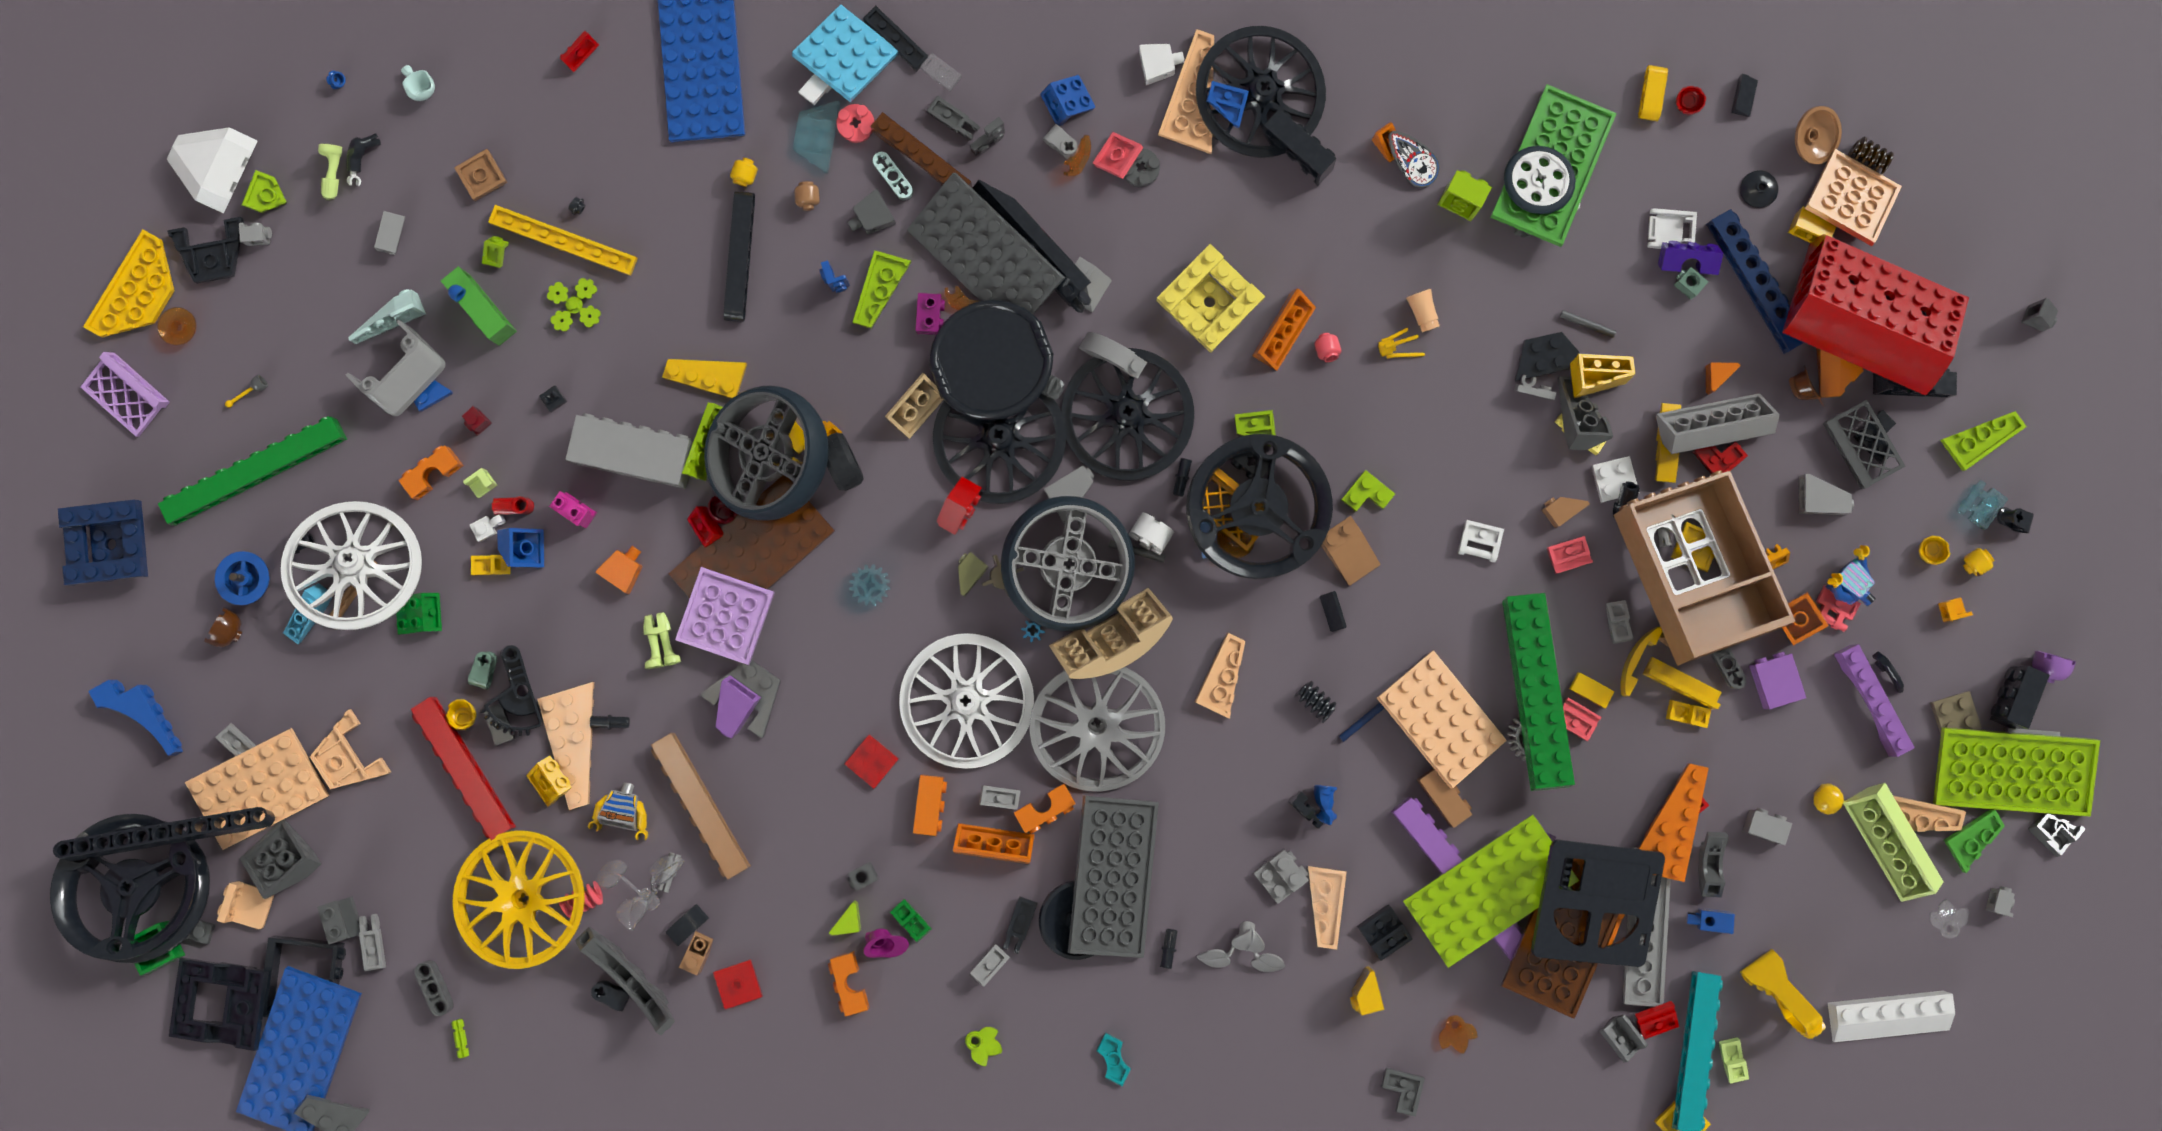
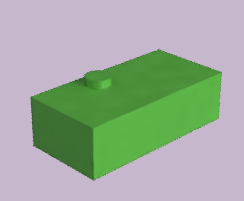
M458 266L441 280L447 289L452 285H459L466 290L464 297L458 303L472 318V322L476 327L481 329L489 340L500 346L517 332L472 276Z

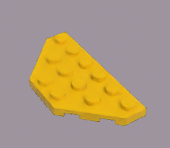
M142 229L85 322L84 328L103 338L155 324L175 291L161 239Z

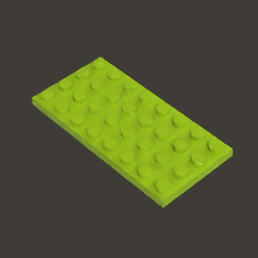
M1942 727L1933 804L2091 817L2100 740Z
M1534 815L1529 816L1403 900L1448 968L1539 908L1552 841ZM1572 870L1568 887L1579 881Z

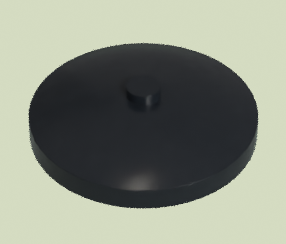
M1069 881L1057 886L1045 898L1039 912V930L1043 941L1051 951L1066 959L1082 960L1094 955L1068 953L1075 881Z

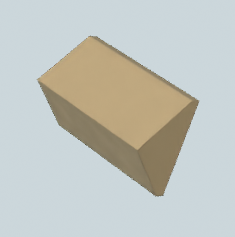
M922 373L885 417L910 439L943 399L940 397L937 386Z

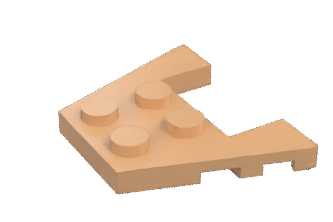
M352 709L345 712L343 718L336 723L331 733L324 738L310 756L330 789L391 773L383 758L377 759L364 768L344 735L361 724Z

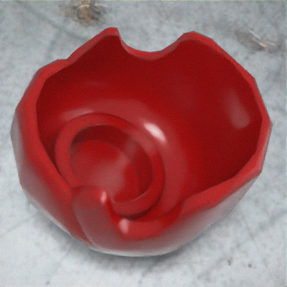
M1684 87L1676 97L1677 108L1680 112L1687 115L1699 113L1706 103V95L1699 87Z

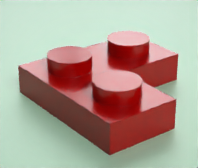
M1736 441L1722 452L1715 445L1692 451L1711 474L1720 470L1722 473L1731 471L1748 457Z

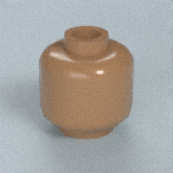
M810 181L798 183V186L794 189L796 205L802 207L804 211L814 210V206L820 203L818 186Z

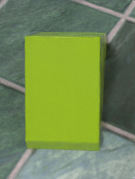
M857 901L852 902L829 934L839 935L861 931Z

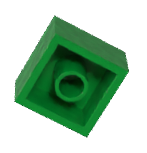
M170 921L160 922L136 934L134 940L140 943L151 938ZM179 944L163 956L134 964L139 975L142 976L185 956L181 944Z

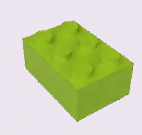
M1457 170L1447 184L1437 205L1472 221L1482 208L1492 187L1488 186V183L1482 179L1476 180L1472 178L1471 174L1466 171Z

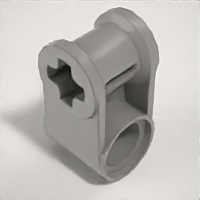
M1057 124L1044 136V142L1066 159L1071 160L1077 157L1079 152L1077 142ZM1073 146V150H1066V147L1071 148Z

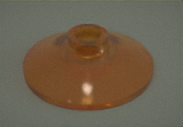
M170 308L158 320V333L165 342L171 345L185 344L192 339L196 332V320L192 313L184 308ZM182 324V329L178 331V326Z
M1236 527L1226 528L1228 531H1236ZM1221 530L1217 534V544L1236 558L1248 555L1255 544L1254 542L1246 552L1238 544L1232 543L1231 539ZM1240 533V541L1248 545L1251 541L1250 534Z

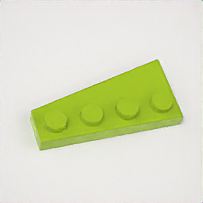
M874 250L853 324L872 329L910 266V260Z
M708 402L682 474L698 480H707L704 458L706 439L711 424L723 408L722 406Z
M2016 411L1940 441L1960 469L1965 471L2027 426Z

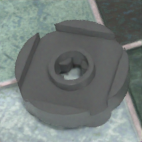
M1143 148L1125 175L1126 181L1136 187L1152 184L1159 175V159L1152 151ZM1141 163L1145 164L1144 167L1146 168V170H1141L1140 172H1138V167L1136 165Z

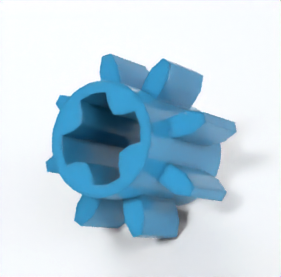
M1025 621L1027 627L1021 628V630L1026 631L1023 638L1029 636L1031 643L1033 638L1036 637L1040 641L1039 635L1040 633H1045V631L1040 630L1041 626L1035 622L1029 624L1028 621ZM1032 625H1035V628L1039 630L1034 636H1031V633L1028 632V628H1032Z

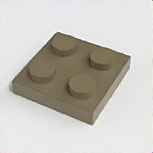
M1970 691L1930 702L1940 734L1942 727L1970 730L1982 728Z

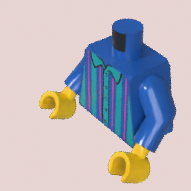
M1860 545L1859 548L1853 551L1854 555L1858 556L1857 559L1854 558L1838 573H1832V578L1828 579V584L1825 587L1834 594L1836 600L1852 605L1860 599L1866 606H1869L1876 599L1868 591L1875 582L1867 566L1866 557L1869 555L1870 549L1868 546Z

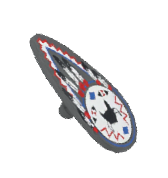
M1399 131L1390 132L1388 138L1391 153L1407 181L1413 186L1420 188L1434 183L1440 170L1436 155L1409 134Z

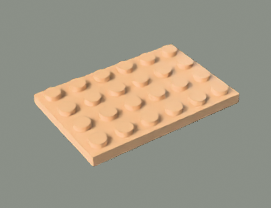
M1434 650L1377 697L1379 702L1450 789L1454 788L1507 741Z
M292 728L185 782L203 816L262 807L274 813L275 821L273 824L330 796ZM265 813L260 816V821L265 818ZM245 817L241 819V825L245 822ZM225 820L221 823V828L225 826ZM265 828L215 837L222 850Z

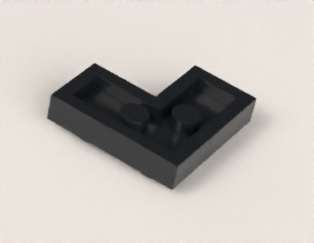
M1884 410L1876 414L1886 433L1896 424ZM1868 423L1866 434L1876 436L1877 426ZM1854 435L1853 437L1860 442L1861 435ZM1864 436L1862 446L1872 449L1875 439ZM1878 440L1875 450L1886 453L1888 445L1885 441ZM1874 453L1873 458L1879 464H1882L1885 455Z

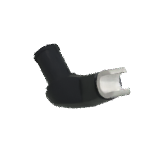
M376 133L362 139L355 137L350 141L346 156L347 172L350 173L347 183L351 186L353 178L356 179V186L361 184V179L356 176V173L361 172V159L366 149L381 145Z

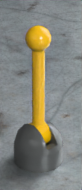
M256 375L251 380V387L232 400H227L225 406L231 408L233 403L252 390L262 391L266 389L268 383L261 375Z

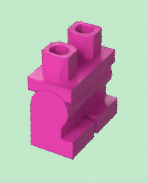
M559 491L549 506L575 525L584 528L589 526L597 514L596 511L581 503V501L569 493H563L562 491Z

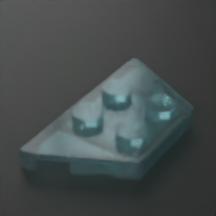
M840 101L799 112L793 150L796 153L805 157L810 163L816 165L827 174L841 104Z

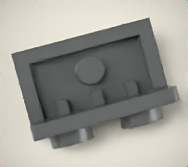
M1624 1014L1614 1016L1600 1030V1033L1623 1063L1628 1062L1640 1049L1648 1046L1642 1034L1636 1030L1632 1021Z

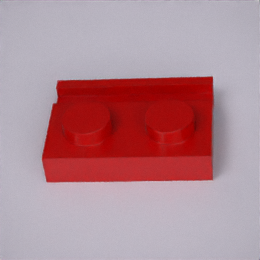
M1672 1001L1635 1014L1639 1033L1642 1034L1644 1040L1679 1027L1677 1014L1674 1009L1675 1005Z

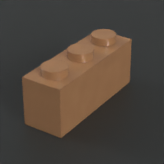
M1434 768L1416 779L1450 827L1455 828L1472 815L1470 812L1471 806L1465 799L1462 801L1458 795L1460 791L1457 786L1450 789Z

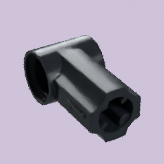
M1629 481L1622 483L1618 501H1615L1613 505V518H1615L1614 514L1620 511V507L1627 505V502L1637 499L1640 490L1639 485Z

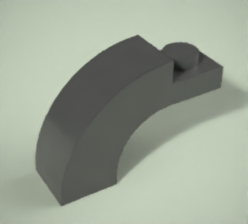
M1707 832L1705 841H1701L1698 876L1702 897H1722L1725 886L1723 856L1728 841L1727 833Z

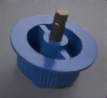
M245 551L235 552L226 556L219 563L215 572V586L220 596L227 602L235 605H248L259 600L266 592L270 581L269 571L265 562L256 554Z

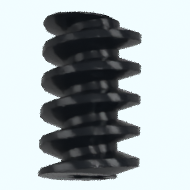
M1310 681L1294 697L1300 695L1298 702L1301 703L1305 700L1304 707L1307 708L1311 705L1310 712L1318 711L1316 718L1323 716L1322 723H1324L1335 711L1337 703L1332 702L1329 704L1331 698L1328 696L1323 699L1325 692L1318 693L1319 687L1312 688L1314 682Z

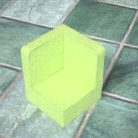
M480 468L463 481L478 498H481L497 486L488 471Z

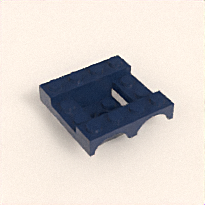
M133 499L58 508L59 528H63L66 566H63L64 585L75 586L82 583L110 582L124 578L148 577L142 501ZM86 527H90L93 561L89 563ZM114 539L116 546L111 550L108 547V543Z

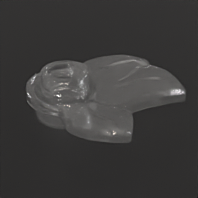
M1944 899L1939 904L1938 912H1930V922L1934 927L1940 929V933L1945 938L1953 939L1960 933V928L1967 924L1968 909L1961 908L1955 910L1952 903ZM1948 925L1951 926V931H1950V932L1947 931V926H1948Z

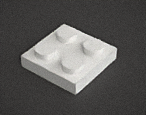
M1630 456L1591 466L1601 503L1618 499L1622 483L1629 481L1637 484Z

